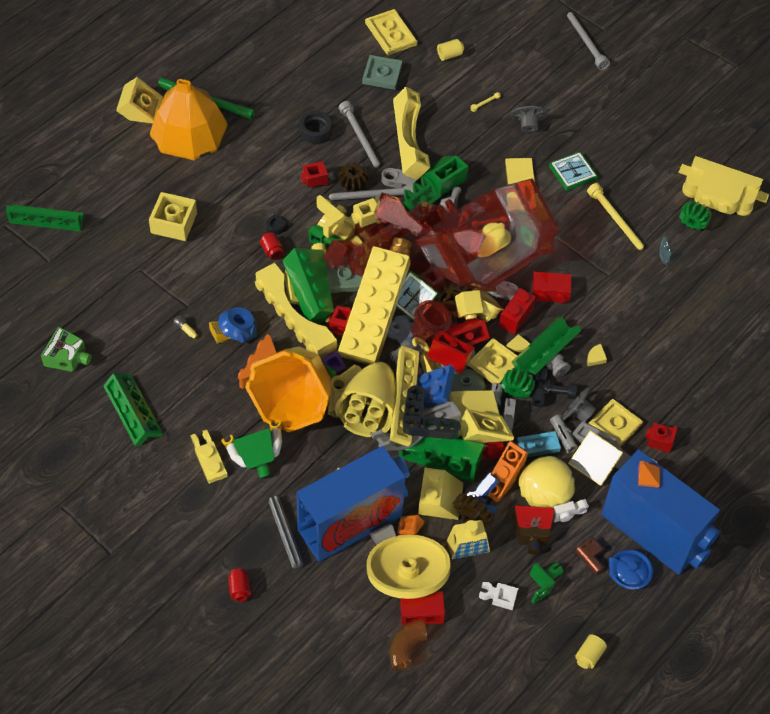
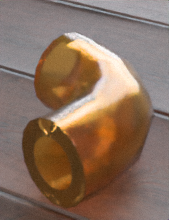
M422 619L404 625L394 635L389 648L390 664L393 671L409 668L412 665L410 656L412 647L418 642L427 640V631Z

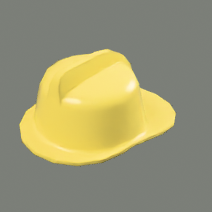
M489 223L484 226L481 233L471 240L470 250L478 257H488L507 246L511 241V235L505 229L503 223Z
M480 290L483 313L478 315V317L488 322L490 319H495L501 310L504 309L489 294Z

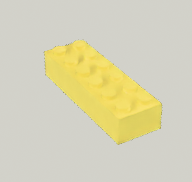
M373 246L338 349L341 358L365 365L379 361L410 267L409 256Z

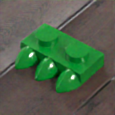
M425 176L421 177L422 186L413 183V193L407 189L404 190V204L415 216L441 197L432 181Z

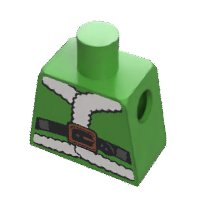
M58 327L41 354L43 365L46 367L72 372L79 363L89 365L92 355L85 352L86 349L82 339Z

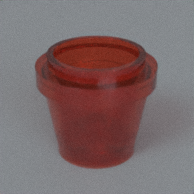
M434 300L421 302L415 310L414 321L411 326L413 337H419L426 343H429L440 331L447 332L452 323L449 310L443 304Z

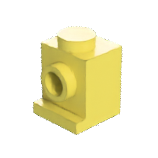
M374 198L353 206L352 219L355 224L359 223L361 228L375 222L379 224L381 223L382 211Z

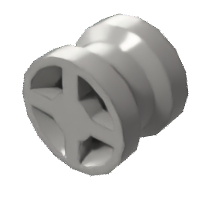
M561 354L555 355L546 364L547 368L553 371L555 378L565 375L571 367L568 362L564 361V357Z

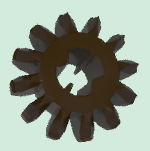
M353 162L352 165L347 163L345 167H341L338 179L341 187H345L346 191L351 189L354 192L355 189L361 191L362 187H366L369 175L366 167H362L361 163L356 165Z

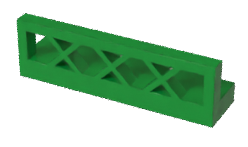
M7 205L6 207L8 221L11 224L81 232L85 218L84 213L20 205Z
M563 317L557 318L511 361L516 370L521 369V371L527 372L528 375H535L581 331V328L579 326L569 328Z
M113 373L103 387L134 445L141 446L148 437H161L163 432L132 375Z

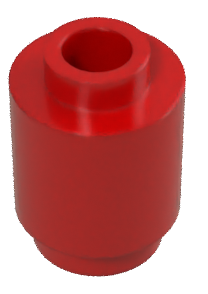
M265 233L262 236L260 244L267 257L272 260L281 258L284 254V248L275 233Z
M234 569L230 571V576L228 577L230 598L237 602H243L251 596L249 575L245 569Z

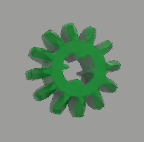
M690 201L689 203L686 202L682 207L679 217L682 219L681 222L686 224V227L700 231L709 224L712 214L709 212L710 209L705 207V204L702 205L699 201L696 203Z
M512 368V370H507L504 374L501 387L509 395L524 399L532 394L535 380L527 372Z

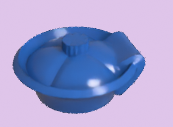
M235 307L222 312L219 316V327L227 337L241 343L256 338L257 324L248 310Z
M622 550L615 554L613 558H609V576L620 586L627 589H640L651 581L653 566L643 553L636 550Z

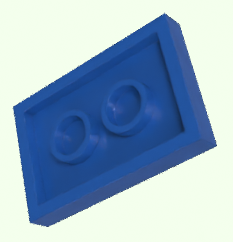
M448 365L417 376V385L425 390L424 409L448 402L455 372L453 366Z

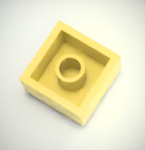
M161 192L149 218L151 233L186 241L197 215L196 200Z

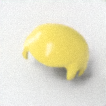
M546 456L535 459L523 469L519 478L521 495L526 498L528 504L532 507L554 508V506L568 503L575 493V479L572 477V471L565 462L556 457Z

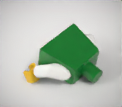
M278 420L279 424L277 426H272V421H270V428L238 439H234L230 435L231 440L226 442L222 439V443L227 448L231 459L239 466L247 467V469L256 467L260 478L271 475L268 463L275 461V457L279 455L282 445L281 421Z

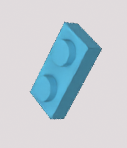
M556 431L517 438V444L528 451L527 457L560 452L561 449Z

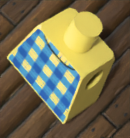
M470 520L453 526L447 539L452 559L490 552L487 535L481 520Z

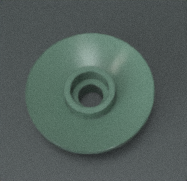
M465 369L462 374L454 372L451 391H484V380L476 371Z

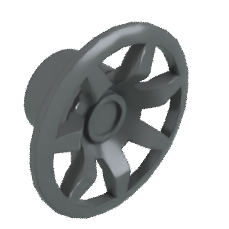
M524 106L513 110L510 117L513 120L521 121V130L523 132H535L538 130V120L546 118L548 111L538 106Z
M590 387L583 390L568 407L569 410L563 414L562 420L573 414L581 422H585L593 414L596 408L585 399L590 391Z

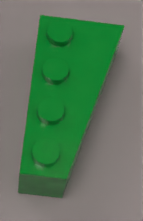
M294 248L282 260L305 319L315 324H322L334 312L324 252L320 249Z
M423 437L415 445L399 450V456L402 459L428 468L445 470L454 477L473 483L481 465L484 444L458 438Z

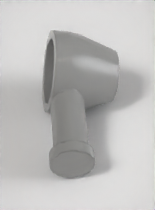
M453 187L451 197L441 200V211L456 215L457 200L461 193L460 187Z

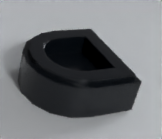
M275 214L266 222L268 233L278 235L288 228V223Z

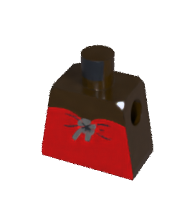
M515 506L513 519L517 540L520 545H528L529 554H539L540 546L548 544L554 508Z

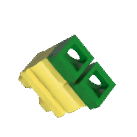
M338 205L336 207V209H340L344 215L347 214V210L345 209V207L341 205ZM324 215L316 226H312L308 230L309 241L313 244H325L326 251L338 257L351 238L357 234L359 223H354L352 215L350 217L345 216L344 227L338 234L330 238L323 235V223L329 219Z

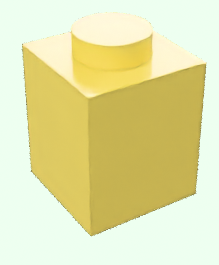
M480 290L461 292L455 296L459 318L473 320L483 313Z

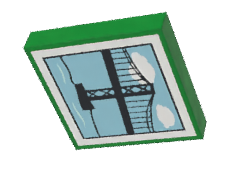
M581 152L555 160L549 164L550 169L566 191L593 182L598 177Z
M409 271L396 307L415 323H419L440 293L415 272Z

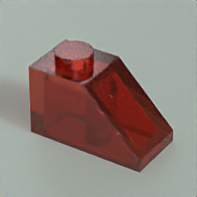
M333 239L323 260L328 262V266L334 269L346 268L362 247L347 239Z

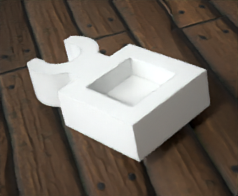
M586 499L576 503L572 501L554 506L553 521L566 522L573 518L575 514L586 513V508L589 507Z
M489 582L482 583V588L487 589L488 592H480V599L488 600L491 598L493 599L492 605L513 610L518 588L498 583L497 588H495Z

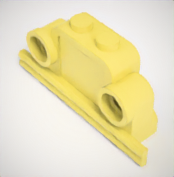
M695 156L691 167L682 164L678 172L687 176L682 188L686 196L694 198L696 202L699 201L702 205L705 204V207L722 213L733 214L736 212L742 216L749 215L753 210L755 200L766 203L769 197L768 193L759 191L763 179Z

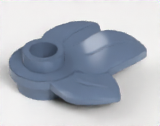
M399 315L391 322L387 336L391 339H396L402 345L412 346V338L420 335L422 330L417 324L410 323L411 319L407 315Z

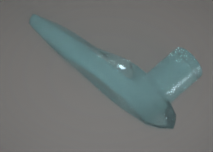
M665 236L661 241L659 253L662 262L667 265L671 252L667 244V237Z

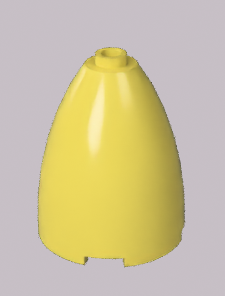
M384 362L370 364L359 371L347 383L335 406V413L340 417L347 430L360 436L371 437L372 433L382 430L386 433L391 428L395 404L396 379L390 366ZM366 404H368L369 408L364 419L362 413Z

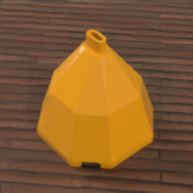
M179 79L177 80V85L166 92L156 113L150 136L157 143L161 153L197 160L201 154L217 151L228 124L207 91L191 85L190 81Z
M294 347L252 363L250 378L245 388L264 422L269 424L272 421V423L278 425V420H280L283 430L292 432L323 419L330 397L332 380L318 354L302 347Z

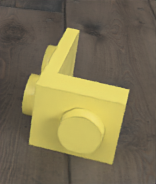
M321 195L317 196V208L329 218L323 223V235L330 238L338 234L344 227L345 215L340 209H336L328 199L323 198Z

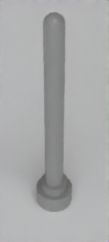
M569 12L567 17L595 57V65L599 70L606 69L610 65L609 59L600 54L572 12Z
M350 101L342 102L338 107L341 114L348 118L373 166L379 167L380 162L353 114V105Z
M406 184L403 188L332 193L329 195V199L333 201L372 198L379 194L384 196L404 195L405 189L413 193V184Z

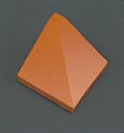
M640 461L638 466V486L659 488L660 468L648 462Z
M419 515L401 516L397 535L416 534L424 525V521Z

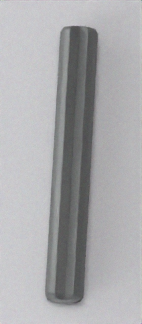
M277 495L270 497L269 504L292 568H300L303 566V561L280 498Z

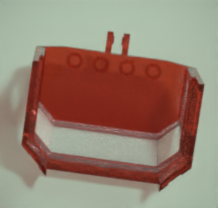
M533 178L498 187L477 197L458 210L452 200H446L445 205L451 214L448 215L443 205H438L436 209L443 220L422 232L415 240L433 273L439 274L461 286L482 292L497 291L496 285L541 255L554 253L555 245L553 244L559 227ZM489 223H503L505 229L511 235L510 243L488 257L474 255L470 250L471 240L482 232L485 225Z

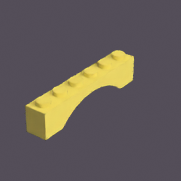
M405 87L393 99L402 171L407 177L418 180L430 168L428 155L419 149L416 141L415 129L421 107L420 96L416 91Z
M275 263L256 272L255 285L257 289L263 291L268 303L274 305L277 314L285 319L288 328L294 330L300 343L303 342L307 350L318 354L320 359L337 351V339L326 326L318 325L305 319L292 308L285 294V275Z

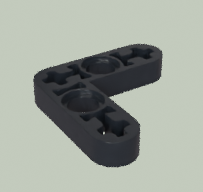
M414 385L408 388L403 416V431L405 434L441 439H456L460 436L461 424L459 421L423 416L425 390L423 387ZM415 394H418L417 400H414ZM410 408H417V409H419V411L416 412V413H413V412H410L409 409H410ZM435 425L437 428L434 430H429L427 426Z

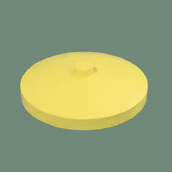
M419 535L394 536L380 542L371 550L367 558V575L372 585L384 594L404 599L420 598L436 592L446 583L450 575V557L442 545L430 538Z

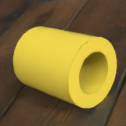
M458 39L438 44V55L442 61L460 56L464 51V45Z
M589 635L575 655L578 665L584 669L594 668L607 648L606 643L598 636Z

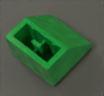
M457 155L443 156L431 164L430 168L422 176L429 178L440 195L443 196L452 190L453 187L467 180L468 165Z

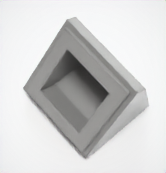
M388 523L369 532L376 545L396 536L393 526Z

